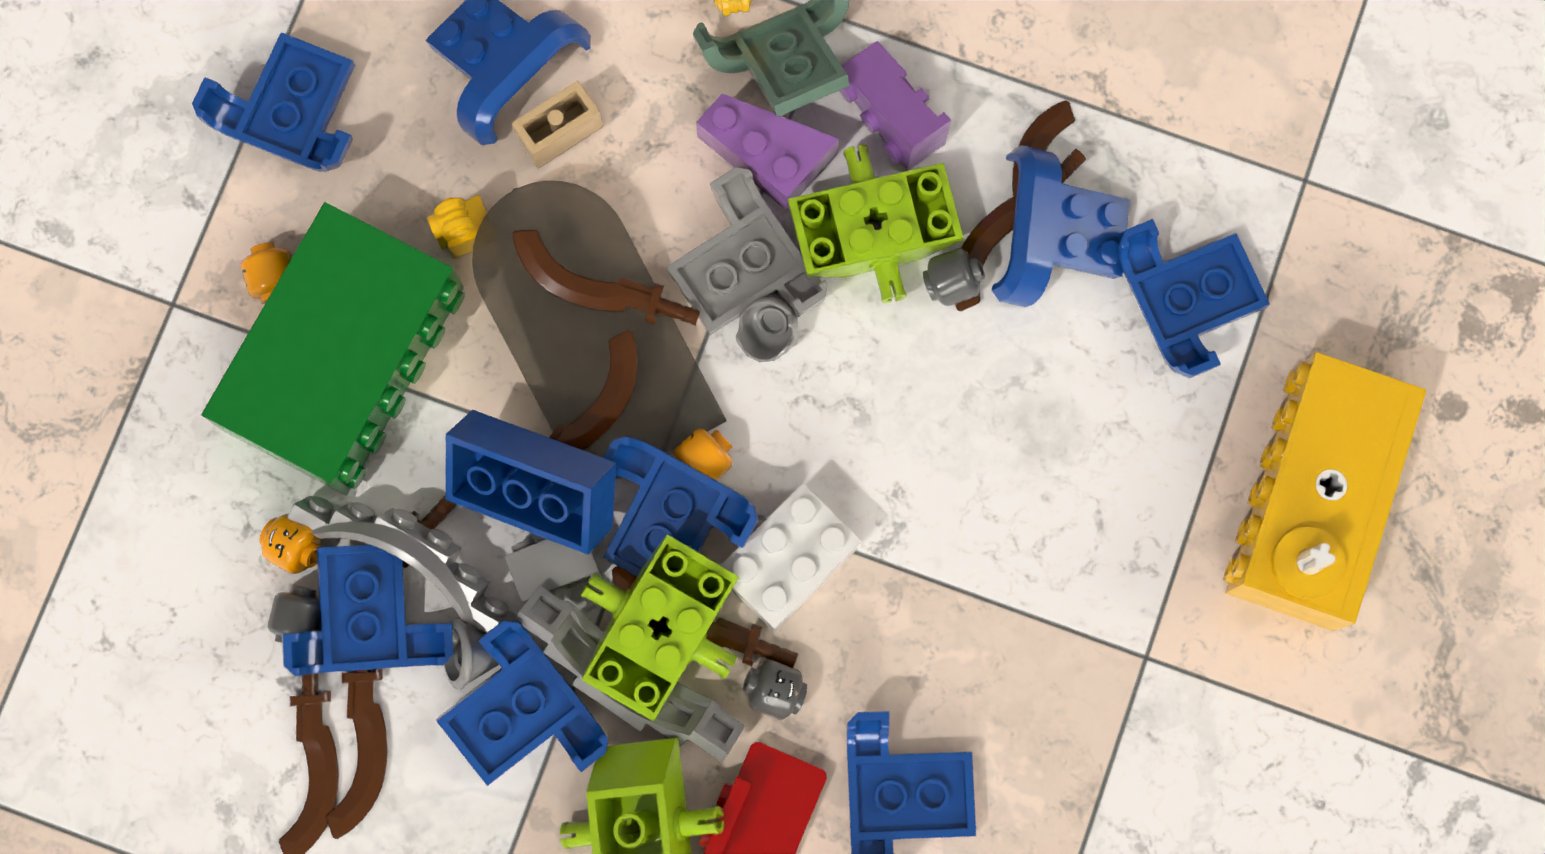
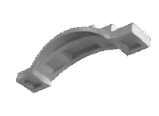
M308 496L293 504L287 518L311 528L312 534L320 539L344 538L360 541L387 551L408 563L443 593L461 620L468 625L477 627L487 633L502 620L514 621L517 614L509 610L508 605L494 597L487 598L484 596L490 581L481 577L479 570L469 564L455 562L462 548L454 544L448 534L437 529H428L418 523L417 518L406 510L391 508L377 517L375 516V511L365 504L349 502L334 510L331 502L317 496Z
M540 585L514 619L521 626L548 643L543 652L544 654L577 675L572 684L573 686L639 731L647 723L669 739L679 738L680 747L688 739L723 762L745 727L744 724L723 711L720 704L679 682L674 686L653 722L582 681L583 673L604 631L585 616L575 605L569 601L559 599Z

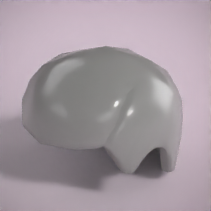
M775 297L757 298L739 316L740 321L736 341L746 356L758 362L775 361L786 354L794 345L798 335V318L794 314L792 307L785 301Z

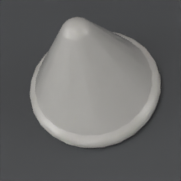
M454 619L450 622L452 623L453 655L444 664L450 684L456 689H463L468 683L497 667L499 664L478 641L486 633L465 624L461 619Z

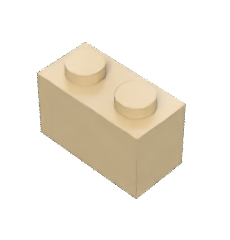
M578 80L511 123L517 140L537 169L603 127L600 111Z

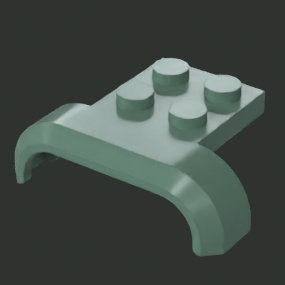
M809 0L805 4L727 37L712 36L708 33L704 23H698L692 33L702 55L713 69L722 73H739L749 70L777 117L850 86L847 73L824 39V36L832 32L845 17L849 0Z

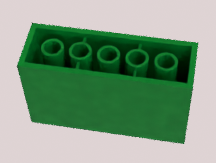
M324 202L201 416L220 430L347 496L351 488L355 490L361 484L366 473V468L363 466L371 453L376 454L383 445L386 438V433L383 431L390 418L396 419L401 413L406 402V398L403 395L409 384H415L420 379L426 366L423 360L430 347L435 349L441 342L445 333L443 324L449 313L455 314L460 308L465 293L462 292L464 287L451 266Z

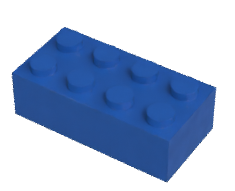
M473 409L446 433L445 500L587 555L613 528L616 462Z

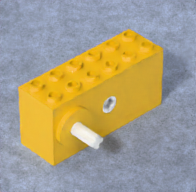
M1315 352L1305 362L1300 361L1296 370H1290L1283 388V392L1288 393L1284 408L1279 406L1271 429L1276 431L1273 444L1266 445L1260 459L1259 466L1265 468L1260 483L1255 482L1248 497L1247 504L1253 506L1249 520L1241 522L1235 542L1241 545L1236 559L1231 558L1225 569L1223 581L1228 582L1226 594L1332 631L1356 624L1427 389Z

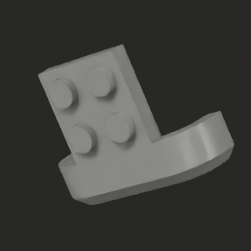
M735 167L711 182L710 186L713 195L731 226L666 267L667 272L693 309L700 310L698 318L708 333L712 335L737 319L742 311L757 298L771 297L777 293L782 301L787 302L792 307L797 317L823 302L828 283L825 280L821 281L818 277H807L801 253L762 198L754 183L751 171Z

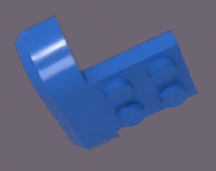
M465 0L425 40L433 51L470 79L458 101L457 120L463 131L480 145L495 144L498 138L494 133V121L500 109L561 48L570 43H579L585 50L591 48V36L587 29L566 13L559 10L546 11L528 23L499 0Z
M281 32L249 101L233 95L224 89L220 83L204 77L192 105L197 117L203 123L228 137L319 172H328L341 167L353 140L351 134L336 130L335 134L325 131L355 68V64L351 59Z
M1019 146L1007 154V161L1017 163L1019 178L1010 261L1004 277L992 286V292L998 301L1022 307L1035 304L1048 285L1053 266L1112 279L1122 277L1123 269L1119 259L1118 246L1124 231L1127 230L1130 199L1062 184L1061 164L1053 152L1028 146Z
M1151 219L1124 231L1118 246L1120 263L1165 362L1175 373L1187 378H1193L1221 365L1214 350L1208 351L1202 344L1199 336L1267 308L1270 303L1237 233L1164 263L1157 242L1159 231L1154 220Z
M626 436L613 440L603 457L616 462V476L623 477L640 485L636 496L603 556L604 559L635 576H638L642 567L666 534L700 553L714 526L729 537L730 542L744 548L759 520L755 505L749 499L640 439Z
M373 545L316 548L320 631L282 634L283 666L294 676L314 673L409 666H443L452 657V623L406 625L403 563L400 558Z
M502 620L478 639L487 653H490L502 668L436 718V722L487 786L552 735H555L580 772L602 757L607 750L608 737L537 643L517 621Z
M889 711L857 712L847 723L851 854H894L893 839L976 836L972 752L889 755Z

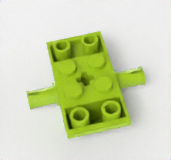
M865 144L858 145L859 151H857L859 161L857 160L855 148L852 146L843 151L852 182L850 185L788 199L807 277L844 278L875 271L882 303H892L891 298H893L891 287L895 302L907 297L898 265L921 260L964 239L944 163L878 178L874 176L868 146ZM870 220L881 222V229L875 230L874 226L868 224Z
M666 534L644 564L630 589L624 591L599 577L594 572L588 582L602 592L600 593L585 585L580 596L586 597L612 613V620L600 638L581 680L654 722L688 663L694 660L725 679L730 670L727 666L718 662L717 659L733 667L737 655L706 639V632L739 576ZM663 616L667 617L666 624L669 627L667 631H660L657 635L652 634L653 629L649 622L652 619L659 621Z
M679 738L607 746L606 753L595 761L586 790L589 820L563 822L560 827V835L575 833L576 836L562 838L560 841L565 849L592 846L593 854H692L690 836L721 834L724 829V821L707 822V820L724 816L719 806L687 810Z

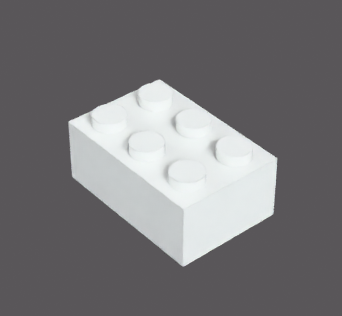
M802 483L750 535L745 547H738L721 566L739 576L731 591L775 633L860 547L862 540Z

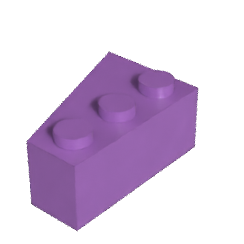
M878 41L841 65L847 73L850 86L839 90V92L848 103L855 102L862 111L860 114L862 122L872 134L878 132L885 142L883 145L885 152L895 164L901 162L908 171L945 145L951 119L945 112L937 116L925 104L929 100V95L922 88L917 91L914 90L905 78L907 72Z
M723 93L696 122L697 137L734 168L750 170L755 185L785 210L790 208L788 199L800 196L838 153L839 138L785 117H777L772 112Z

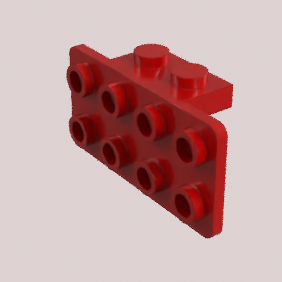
M761 742L753 743L749 748L734 784L725 782L716 806L723 808L724 817H719L718 821H724V829L721 834L702 835L699 845L706 848L704 854H795L826 782V772Z

